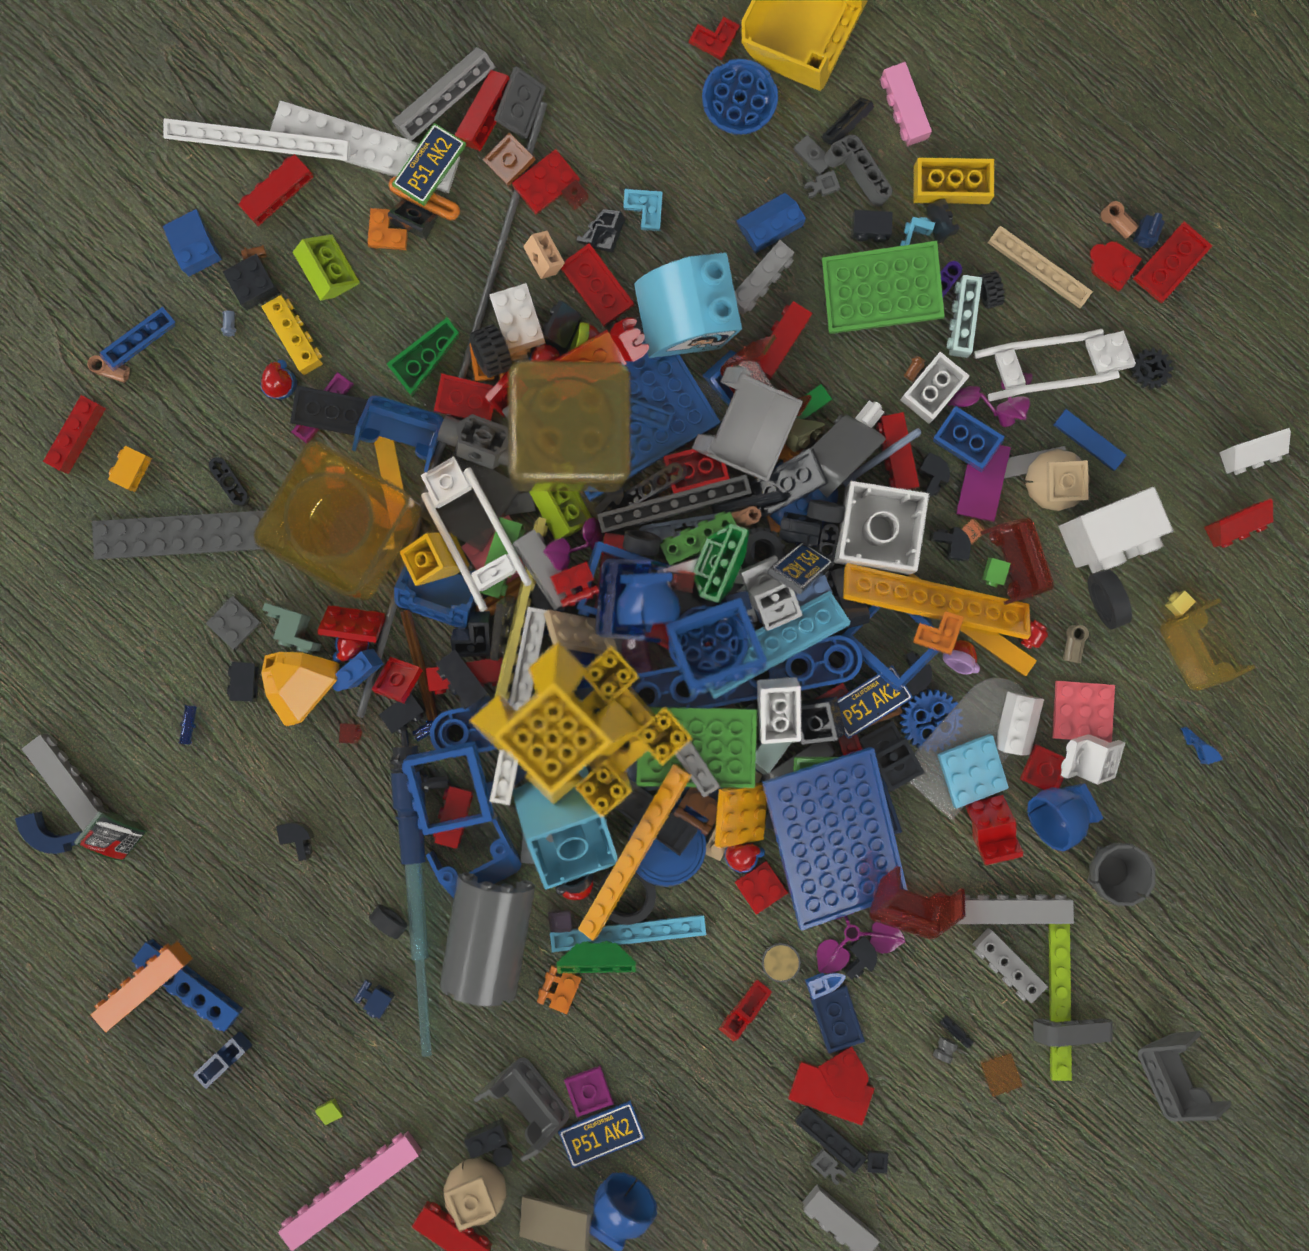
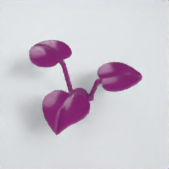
M1023 373L1025 384L1030 385L1033 380L1032 373ZM1002 381V382H1001V387H1002V389H1005L1004 384H1003V381ZM977 386L959 389L948 402V406L966 407L975 404L982 398L992 410L994 416H998L1002 427L1013 425L1015 418L1026 420L1030 407L1029 398L1019 396L1014 398L1008 397V400L999 404L996 410L985 395L980 393L981 389Z
M596 517L589 518L583 525V537L587 541L586 544L570 549L566 539L558 538L544 549L543 553L550 559L552 565L558 571L569 569L567 567L570 563V553L587 548L589 545L593 550L595 542L603 541V534L598 519ZM581 585L575 587L577 590L576 593L580 592Z
M845 915L847 927L844 930V935L846 938L840 945L832 939L825 940L819 945L817 949L818 971L820 973H833L847 965L850 954L848 950L842 947L848 940L856 941L860 936H872L870 943L874 946L875 950L879 953H889L905 943V938L894 924L885 920L875 922L872 925V932H860L856 925L850 924L848 916Z

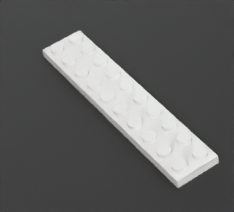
M283 101L279 102L270 131L348 140L350 141L349 161H341L394 177L400 173L420 144ZM460 157L455 161L436 190L449 193Z

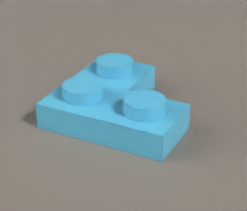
M625 189L624 210L642 211L641 230L660 231L663 192Z

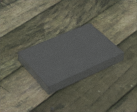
M514 67L494 120L522 139H527L546 86L519 67Z

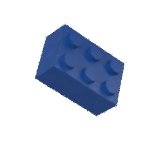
M955 406L934 436L933 441L982 473L1003 443L1005 437Z

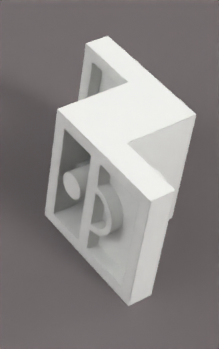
M1090 734L1071 739L1066 747V758L1061 765V776L1068 779L1077 775L1095 784L1114 779L1125 742L1116 740L1109 743Z

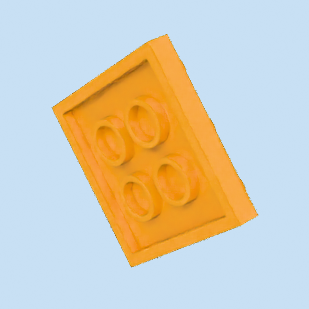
M762 782L755 783V788L719 789L715 833L716 847L724 848L764 840L767 799Z

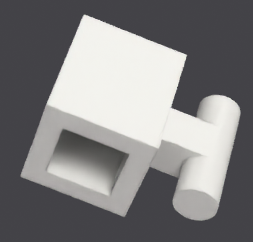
M869 400L855 419L872 428L884 411H882V407L878 402L873 401L872 403Z

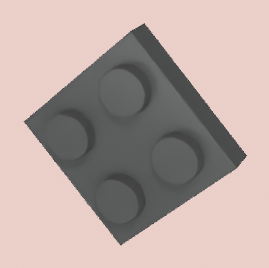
M231 596L206 622L233 650H236L262 623L235 596Z

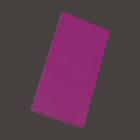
M1001 445L982 473L967 464L956 511L957 515L990 522L995 521L1011 447Z

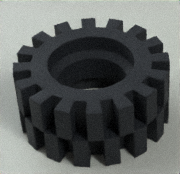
M997 271L979 275V277H982L980 298L987 309L1003 305L1004 286Z

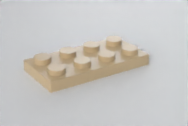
M547 610L544 613L553 645L559 641L566 649L600 655L613 646L618 652L609 622L605 623L595 618Z

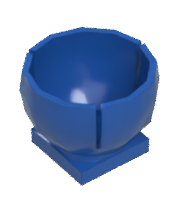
M672 573L621 575V583L626 584V587L618 599V623L643 624V620H645V624L679 620L680 606L678 597L667 584L668 581H672Z
M1085 783L1061 789L1051 787L1041 791L1028 802L1027 812L1033 829L1041 840L1052 849L1062 852L1073 848L1087 835L1089 823L1099 822L1104 819Z
M612 1173L598 1187L594 1196V1211L590 1219V1234L615 1251H621L624 1248L626 1239L641 1236L657 1216V1203L650 1190L639 1179L625 1196L630 1186L636 1180V1177L626 1173Z

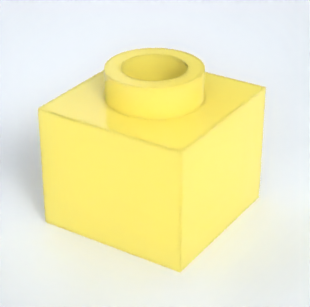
M1176 591L1168 597L1169 602L1165 606L1175 616H1180L1196 601L1186 591Z

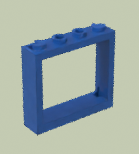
M595 542L588 564L592 576H594L602 552L657 572L658 570L670 567L669 565L602 542ZM592 581L587 583L589 588L591 586ZM586 598L577 601L574 609L579 610L578 614L587 617L592 614L597 616L596 620L605 623L610 620L615 622L614 626L623 629L629 626L633 628V632L644 635V632L650 633L653 623L645 625L619 624L617 615L584 605Z
M741 598L666 624L667 635L691 695L704 694L712 687L721 688L727 684L726 682L732 680L740 681L746 675L752 673L757 675L760 671L767 668L766 657ZM739 613L758 659L694 681L677 635Z
M872 605L869 608L870 618L881 607ZM907 613L918 624L921 623L933 627L931 625L932 621L928 617ZM863 625L848 628L841 635L850 638L858 645L862 654V660L897 692L939 652L929 648L898 678L853 637Z
M475 741L409 755L405 758L404 763H402V769L404 774H407L409 780L407 782L408 791L413 795L412 805L414 811L418 813L417 823L419 829H422L423 835L493 820L495 814L492 802H490V795ZM466 754L482 813L430 824L414 765Z

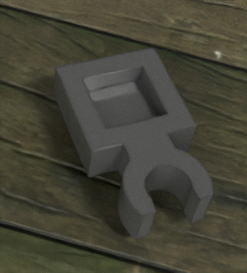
M834 170L817 176L815 179L816 183L807 182L804 186L805 189H813V192L808 194V198L815 197L818 192L823 197L840 190Z
M824 1148L810 1162L825 1178L830 1174L832 1181L837 1185L839 1180L835 1176L838 1173L844 1177L846 1176L842 1168L836 1167L838 1161Z

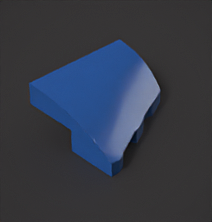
M1188 727L1181 728L1187 745L1195 746L1201 764H1211L1223 760L1216 749L1197 736Z

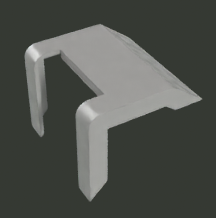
M727 367L721 382L736 389L716 437L698 434L692 449L768 482L803 401L747 376L751 375V372L745 367Z

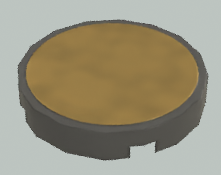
M775 943L769 946L762 955L763 970L768 978L775 982L790 981L797 975L800 969L801 961L799 954L794 947L787 943Z

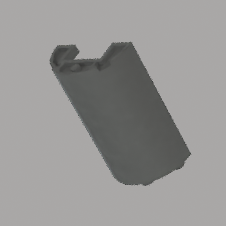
M465 872L458 874L440 988L446 995L451 993L454 995L455 1000L467 1004L499 1006L502 1005V1001L506 1000L510 1003L517 995L536 884L526 880L516 882V888L507 884L496 886L491 882H482L481 884L477 883L478 876Z

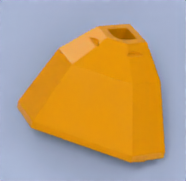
M276 652L264 657L261 674L265 694L285 726L301 723L337 681L335 674L339 671L340 665L338 662L301 652Z

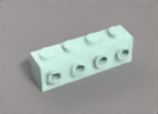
M963 275L959 282L955 284L954 293H957V296L952 304L954 319H951L949 330L952 331L951 338H948L947 349H949L950 356L968 358L973 351L982 277Z

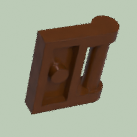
M690 787L673 815L677 818L681 817L707 836L717 820L718 801L709 795L703 797L698 788ZM687 805L709 820L705 824L683 809Z

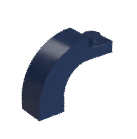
M42 811L15 818L22 838L31 847L44 853L57 854L71 851L72 846L76 845L74 843L75 840L83 832L79 831L66 836L53 834L45 824Z

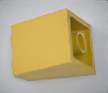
M440 532L426 533L400 551L415 586L450 577L460 572ZM448 532L464 563L469 567L470 565L454 532Z

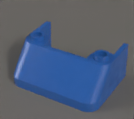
M371 396L356 426L352 450L356 451L360 440L372 443L376 442L379 436L416 447V456L426 460L424 472L427 473L434 456L443 418L439 414L381 396Z
M499 816L492 820L501 837L494 841L490 847V852L494 859L468 872L478 876L477 883L491 882L495 884L518 872L521 868V859ZM433 850L426 854V857L438 881L454 899L458 873L453 867L447 866L443 868Z

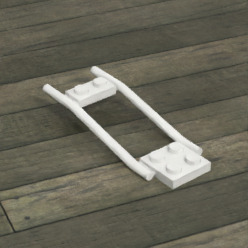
M1103 329L1079 334L1012 342L974 351L975 359L995 355L1005 387L1003 391L988 394L989 401L1029 392L1117 379L1120 377L1119 370L1132 368L1136 364L1124 331L1104 335ZM1085 340V345L1096 372L1095 376L1030 385L1025 384L1015 350Z
M453 456L421 475L429 491L423 493L421 497L481 612L485 611L487 606L480 591L490 588L516 573V571L525 586L532 584L519 556L471 468H466L463 472L457 459ZM473 487L508 554L485 565L471 575L436 508L444 506L472 490L471 488Z

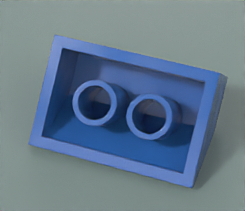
M783 193L736 220L754 253H757L804 226L806 217L797 202L786 193Z

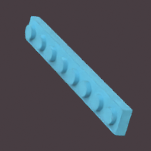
M704 915L641 921L632 925H605L597 939L593 941L578 929L551 931L550 939L552 952L568 951L576 944L584 941L592 943L610 941L622 945L706 935Z

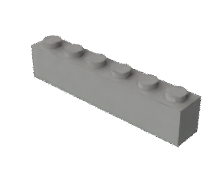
M476 47L392 121L403 137L412 141L488 75L491 70L495 69V65L485 51Z
M48 734L39 735L23 747L22 750L82 831H84L99 811L106 812L102 807L103 803L98 797L93 795L90 785L81 779L79 770L69 763L67 754L62 750L60 751L57 747L55 738Z
M962 894L958 895V898H953V922L956 924H1074L1073 900L1067 898V895L1055 894V898H1048V895L1036 894V898H1028V895L1017 894L1016 898H1009V895L999 894L997 898H989V895L985 894L978 895V898H970V895Z

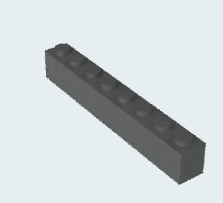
M747 475L597 515L602 534L605 535V533H614L712 507L720 503L749 497L751 489Z

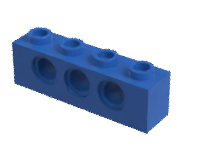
M161 307L102 350L100 357L114 372L175 327V321Z

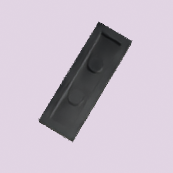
M860 97L821 136L823 141L832 145L843 139L875 107L873 102Z

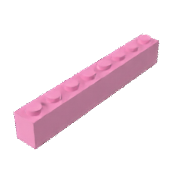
M409 1131L405 1134L399 1133L392 1139L393 1143L389 1146L383 1145L376 1151V1156L372 1159L370 1156L360 1163V1168L357 1170L351 1169L345 1174V1179L341 1182L339 1180L335 1181L329 1187L330 1190L325 1194L323 1192L319 1193L313 1199L314 1202L309 1206L307 1204L302 1206L297 1211L298 1214L295 1217L289 1216L281 1223L282 1227L278 1233L291 1251L295 1250L417 1158L422 1149Z

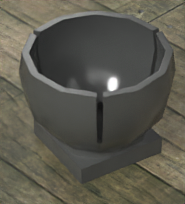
M1112 843L1104 848L1097 846L1095 856L1089 865L1087 883L1093 886L1099 897L1112 905L1134 906L1145 900L1144 897H1148L1155 886V867L1148 854L1133 844Z

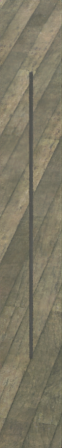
M540 102L526 150L531 155L533 154L547 108V103ZM528 168L520 176L527 172ZM515 189L471 332L480 329L520 198ZM470 338L458 375L459 378L463 379L466 378L471 361ZM438 441L430 470L440 465L445 443ZM426 485L423 493L429 492ZM422 498L408 545L417 540L427 507ZM402 561V565H401V568H400V571H399L398 578H399V576H400V574H401V572H402V570H403V567H404V565H405L404 561ZM394 592L376 648V653L380 659H382L397 608L394 601ZM378 669L367 678L356 715L358 717L364 718Z

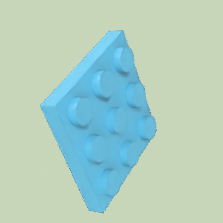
M991 734L937 754L953 807L956 809L1009 788L994 737Z

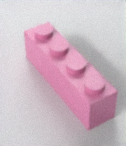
M906 62L884 69L880 78L881 86L883 89H886L888 94L887 101L889 106L893 107L894 120L897 124L899 123L902 140L906 142L907 146L929 139L932 130Z

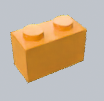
M125 446L118 453V460L115 466L110 469L108 480L135 492L152 458Z

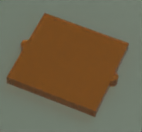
M1011 1053L1000 1057L994 1056V1059L980 1063L992 1097L1005 1092L1008 1094L1011 1090L1023 1086Z

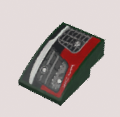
M99 811L74 843L97 855L123 861L147 830L137 821L126 820L122 815Z

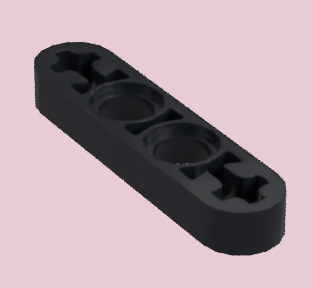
M671 463L626 491L624 494L625 504L630 506L650 500L684 479L687 475V467L683 463ZM677 468H680L678 475H670V473L676 472ZM661 475H664L666 478V483L663 486L659 483ZM647 484L651 486L649 495L644 490ZM638 494H640V496H637L636 498H634V501H631V499L633 498V495H638Z

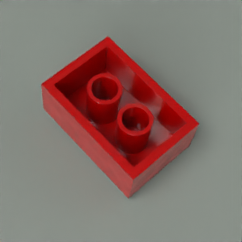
M693 449L664 456L665 467L674 462L683 463L687 467L686 477L671 486L672 494L729 479L726 464ZM677 468V471L670 473V475H678L680 468Z

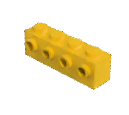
M280 295L261 306L296 367L303 375L323 365L320 359L323 357L321 352L311 344L313 339L308 331L304 332L301 327L304 323L299 315H294L292 310L295 308L289 299L285 300Z

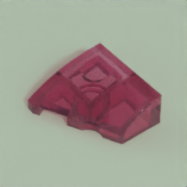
M646 633L644 635L638 634L625 637L622 643L621 657L636 674L651 672L652 666Z

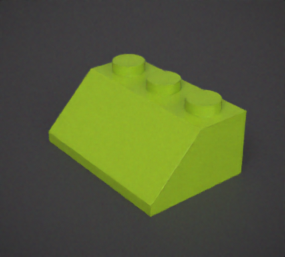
M332 234L302 239L293 251L320 301L335 298L360 283Z
M568 472L541 481L529 491L542 517L546 519V524L555 540L569 537L582 530L586 520L592 518Z

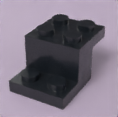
M893 721L859 738L863 749L874 748L880 775L890 792L925 773L906 738H902Z

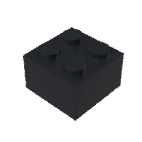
M257 254L223 271L240 305L247 311L280 293L264 262Z
M837 696L801 701L802 744L834 741L840 739L845 734Z

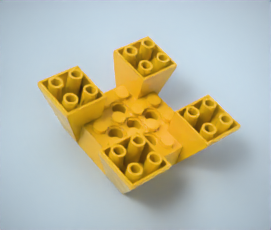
M559 641L528 667L537 693L516 711L498 694L470 719V722L497 749L509 752L529 772L526 778L553 805L583 780L577 772L596 755L613 754L642 728L615 699L594 715L572 693L585 674L586 669ZM539 718L542 719L544 722L537 723L535 722V719ZM571 720L573 724L567 725L564 721ZM555 733L558 735V737L552 738L549 736V734ZM539 746L543 750L537 751L534 749V747ZM570 748L572 749V751L565 752L563 749Z
M613 646L608 648L586 668L584 676L595 690L582 703L596 715L597 708L602 710L615 699L625 710L631 713L632 717L642 728L628 740L630 742L629 748L621 746L613 754L596 755L589 761L588 764L594 771L575 787L601 818L632 792L626 769L649 750L659 763L663 765L692 739L690 734L666 707L655 715L634 691L631 685L639 676ZM535 719V722L537 723L544 722L542 719ZM571 720L564 721L567 725L573 724ZM555 733L549 734V736L552 738L558 737V735Z

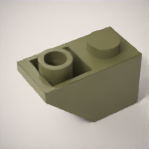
M796 418L785 441V445L793 452H796L812 443L818 442L824 435L825 424L823 422Z

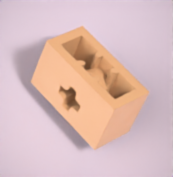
M548 231L532 234L523 246L540 279L556 275L565 264Z

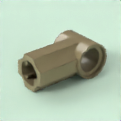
M1071 625L1066 631L1067 641L1063 660L1081 663L1084 644L1088 639L1089 631L1085 626ZM1076 629H1079L1081 635L1076 639L1074 632Z

